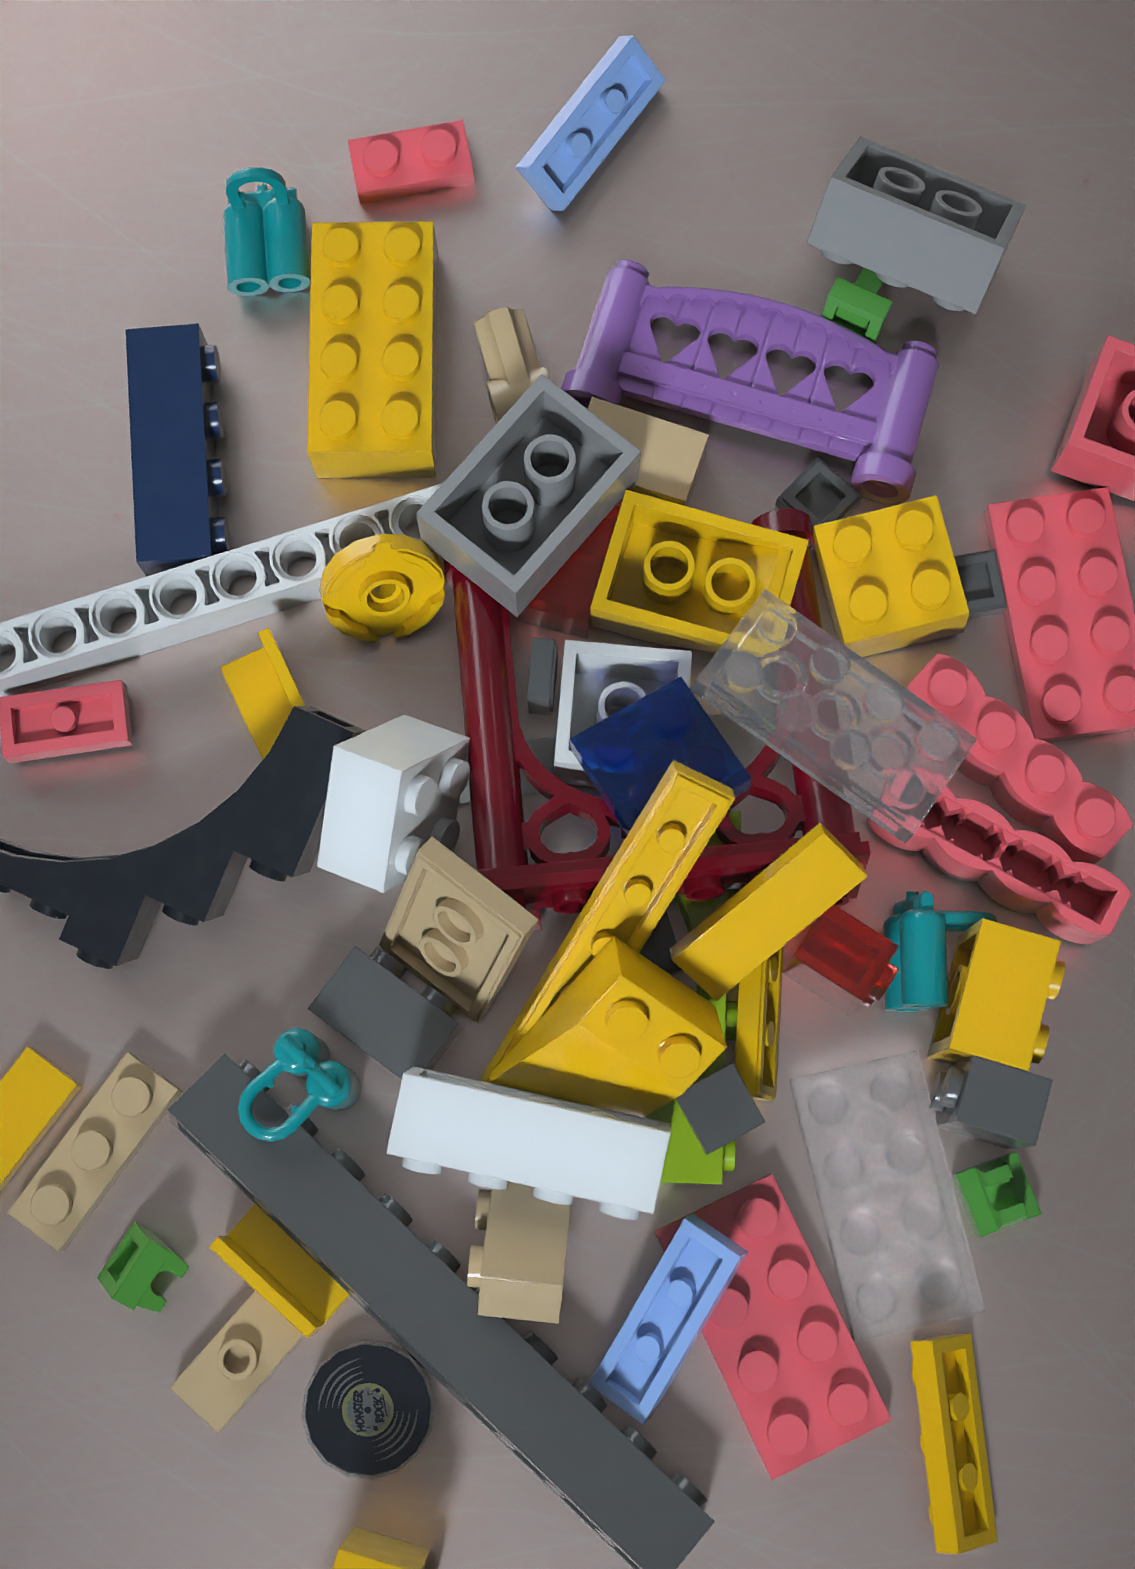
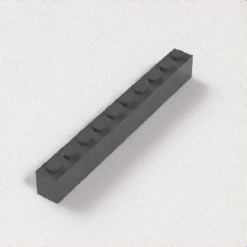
M224 1053L167 1110L171 1124L254 1204L264 1211L352 1299L632 1569H677L715 1522L702 1509L707 1502L702 1492L681 1474L676 1473L670 1479L651 1461L657 1454L655 1448L631 1426L627 1425L620 1431L602 1414L603 1410L607 1407V1403L586 1382L580 1378H577L573 1384L567 1381L552 1366L558 1360V1357L538 1336L528 1331L522 1338L504 1318L478 1315L479 1288L473 1291L455 1274L461 1267L457 1259L436 1240L432 1239L425 1245L407 1228L413 1221L408 1212L388 1194H384L378 1200L360 1183L365 1177L363 1170L341 1149L337 1148L331 1155L313 1138L318 1132V1128L309 1118L293 1134L283 1140L269 1142L256 1139L249 1134L240 1122L238 1104L240 1095L246 1086L261 1072L245 1059L237 1065ZM265 1087L253 1102V1116L263 1127H278L293 1114L291 1108L294 1105L290 1104L284 1110L266 1093L270 1088Z

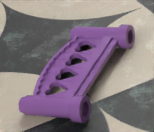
M630 260L617 261L614 268L608 271L576 368L566 372L561 386L562 390L588 409L592 397L619 405L623 395L704 419H710L718 423L855 461L856 464L850 484L863 497L887 504H898L906 502L910 498L916 477V470L911 463L939 368V363L936 359L938 353L934 347L920 341H909L904 343L902 349L895 354L886 351L881 346L838 323L779 301L718 289L652 286L648 281V270L641 264ZM666 317L672 320L676 326L682 324L695 326L700 336L668 362H662L650 327L651 322L656 318ZM717 333L728 335L733 342L748 340L757 348L755 356L725 379H720L708 344V339ZM776 349L785 351L791 359L798 356L808 357L815 365V370L783 396L778 395L766 360V355ZM830 366H840L849 375L858 372L865 373L872 379L873 387L845 410L837 412L824 376V371Z

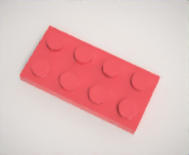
M1105 487L988 504L983 514L990 549H996L1007 604L1003 614L1024 719L1031 728L1034 738L1053 743L1134 731L1135 610L1109 488Z
M769 1174L654 1230L663 1252H665L684 1218L693 1213L748 1251L704 1326L702 1334L772 1480L892 1421L773 1174Z

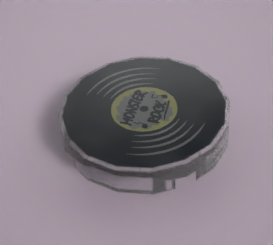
M365 1339L338 1348L317 1366L304 1391L301 1417L308 1443L324 1464L347 1477L376 1479L398 1472L420 1453L433 1429L436 1399L428 1373L412 1355L405 1352L406 1350L392 1342Z

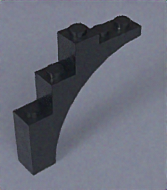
M294 706L270 752L234 794L198 823L156 845L120 855L78 857L35 851L0 839V892L10 893L12 889L31 898L29 906L43 915L56 919H66L68 916L59 940L78 948L76 956L90 965L112 969L113 966H119L139 959L161 903L164 904L162 912L165 915L188 925L197 926L200 921L206 922L224 916L248 858L252 859L249 865L250 869L276 881L284 882L287 876L293 878L310 872L320 848L333 747L366 732V730L313 706Z

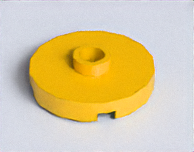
M377 534L354 541L336 553L322 572L319 591L328 621L342 634L362 641H379L378 635L393 633L396 639L409 635L430 622L443 605L445 579L438 556L424 542L404 534Z

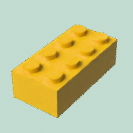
M312 222L307 454L316 478L437 477L438 248L434 222Z

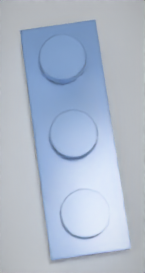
M633 35L619 36L516 166V169L550 210L564 211L666 81Z
M693 1213L685 1217L588 1385L641 1424L648 1421L657 1409L748 1251Z

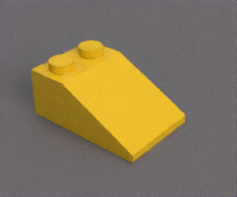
M625 490L590 607L591 626L652 643L774 662L809 540Z
M614 936L492 1071L489 1078L490 1082L495 1085L645 1117L681 1096L726 1049V1043L715 1005Z

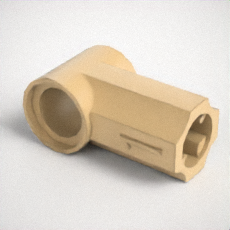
M508 306L488 311L484 317L474 322L475 334L489 382H486L496 424L541 374L550 380L547 369L545 367L540 368L535 345L523 309L515 310L510 309Z

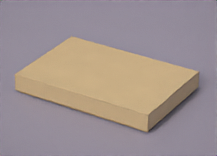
M432 836L418 850L379 945L380 948L424 983L454 1003L458 1010L473 1022L476 1021L478 1023L491 1009L539 919Z

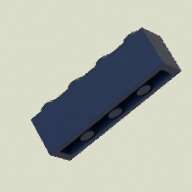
M199 323L125 329L136 562L146 577L231 549L226 516L219 517L218 496L227 495L225 464L222 458L216 459L215 439L224 437L223 413L220 402H212L211 382L221 380L220 358L217 346L207 344Z

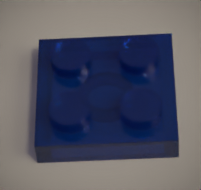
M681 676L570 738L572 753L626 835L629 834L673 760L732 788L735 797L750 789L752 778Z

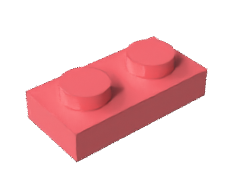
M463 120L348 140L360 204L475 184Z
M122 680L0 697V734L3 758L9 763L132 746L133 738L127 685Z

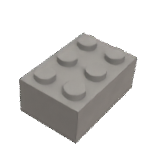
M859 137L831 175L806 243L819 248L821 253L833 262L840 264L854 263L876 272L877 277L888 285L898 288L909 286L931 295L934 302L951 311L966 310L976 314L999 269L1026 205L868 139Z
M541 374L417 511L416 517L420 538L451 565L518 617L622 499L625 490H629L637 482L641 451Z

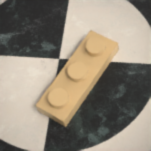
M127 1052L7 1214L56 1251H65L183 1090L134 1054Z

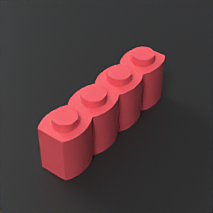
M937 653L907 685L896 705L900 715L914 732L928 741L943 745L948 759L960 773L976 783L990 786L996 802L1010 817L1021 824L1037 828L1038 834L1058 844L1068 854L1072 862L1097 863L1107 855L1133 826L1127 810L1118 799L1105 789L1095 784L1084 782L1077 766L1062 750L1046 741L1035 739L1025 719L1007 703L986 696L977 677L965 665L954 658Z
M897 768L866 820L871 829L889 844L904 850L922 851L927 860L942 873L957 880L978 882L985 893L1000 905L1017 912L1035 913L1039 921L1049 931L1073 943L1093 944L1110 935L1131 896L1126 885L1106 869L1090 863L1072 862L1068 854L1054 841L1035 832L1014 830L1007 819L992 807L971 799L955 798L952 791L941 780L916 768Z

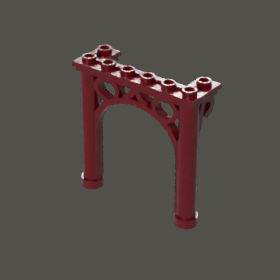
M786 508L769 511L758 516L751 523L756 526L807 539L809 542L774 662H771L777 701L775 726L762 751L751 764L731 780L724 783V785L732 788L735 800L716 829L718 838L724 845L705 847L675 894H685V898L688 900H710L723 895L724 890L742 889L819 823L864 866L865 870L871 854L869 841L861 842L859 832H855L810 557V549L814 545L811 518L806 512L798 509ZM444 559L445 578L447 583L453 587L465 736L470 738L467 762L470 766L469 789L476 871L539 919L533 931L542 930L540 909L553 908L555 912L561 914H574L582 911L615 857H606L610 850V826L620 827L621 839H625L646 804H626L591 796L562 782L539 762L529 748L520 727L508 610ZM787 744H789L796 796L786 785L767 777L780 760ZM520 772L540 794L548 799V801L534 810L528 822L524 821ZM748 795L777 805L783 812L785 822L773 832L745 834L731 824L729 814L736 805ZM568 813L588 822L596 830L597 837L594 843L586 850L579 852L555 853L547 849L540 840L542 832L548 825ZM797 831H802L801 838H794ZM528 858H532L536 864L529 865ZM862 881L829 909L843 906L849 902V899L857 898Z

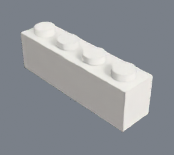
M413 1066L403 1073L386 1154L403 1157L402 1167L411 1171L439 1175L441 1174L442 1167H448L468 1172L467 1181L477 1186L504 1190L507 1188L508 1181L534 1187L533 1196L540 1200L570 1205L573 1202V1197L576 1196L600 1202L599 1211L604 1214L622 1219L637 1220L640 1211L654 1213L672 1124Z

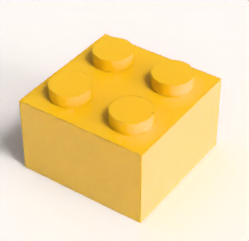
M937 495L814 526L813 551L843 662L964 632L970 612Z
M984 918L961 933L957 939L948 974V1006L940 1007L927 1058L951 1064L975 1055L1027 1072L1031 1062L1039 1064L1044 1055L1049 1037V1026L1041 1024L1047 998L1054 1000L1057 997L1065 973V962L1057 960L1061 941Z

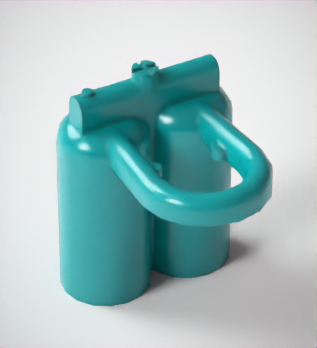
M249 167L232 173L226 180L225 190L228 205L223 210L228 290L239 296H255L265 293L270 287L280 292H297L306 289L311 282L306 216L304 206L297 200L296 187L287 188L284 178L278 172L263 167ZM251 182L267 183L273 187V189L268 190L267 185L262 184L260 186L259 184L256 186V191H239L240 186Z
M918 891L906 892V899L894 904L893 916L888 917L883 923L885 1010L891 1012L929 1011L931 1010L930 1008L948 1006L946 931H966L982 918L997 922L996 916L992 913L979 911L934 909L933 895L930 892L922 891L921 894Z
M288 1029L275 1042L273 1050L275 1060L255 1077L240 1095L238 1113L240 1122L245 1130L256 1139L269 1142L283 1140L293 1134L318 1106L342 1111L355 1105L361 1093L360 1079L355 1072L339 1062L330 1061L329 1048L322 1039L306 1029ZM283 1071L298 1078L306 1079V1090L309 1096L300 1106H292L291 1111L293 1114L278 1127L267 1128L256 1121L252 1111L255 1098L265 1087H274L275 1082L273 1080Z

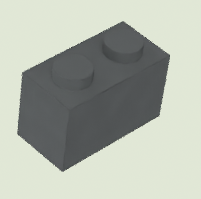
M355 946L308 1007V1010L401 1080L403 1073L413 1066L432 1070L463 1029L456 1020L451 1018L458 1007L429 985L419 994L403 982L401 978L407 969L380 948L376 947L371 955L368 956Z
M975 1055L951 1063L947 1073L943 1071L937 1073L931 1089L928 1107L937 1111L933 1126L1006 1149L1036 1146L1053 1079Z

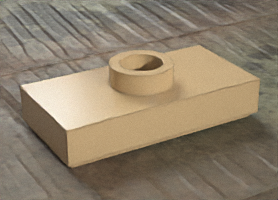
M254 1291L169 1388L218 1434L296 1347L304 1335L258 1292Z

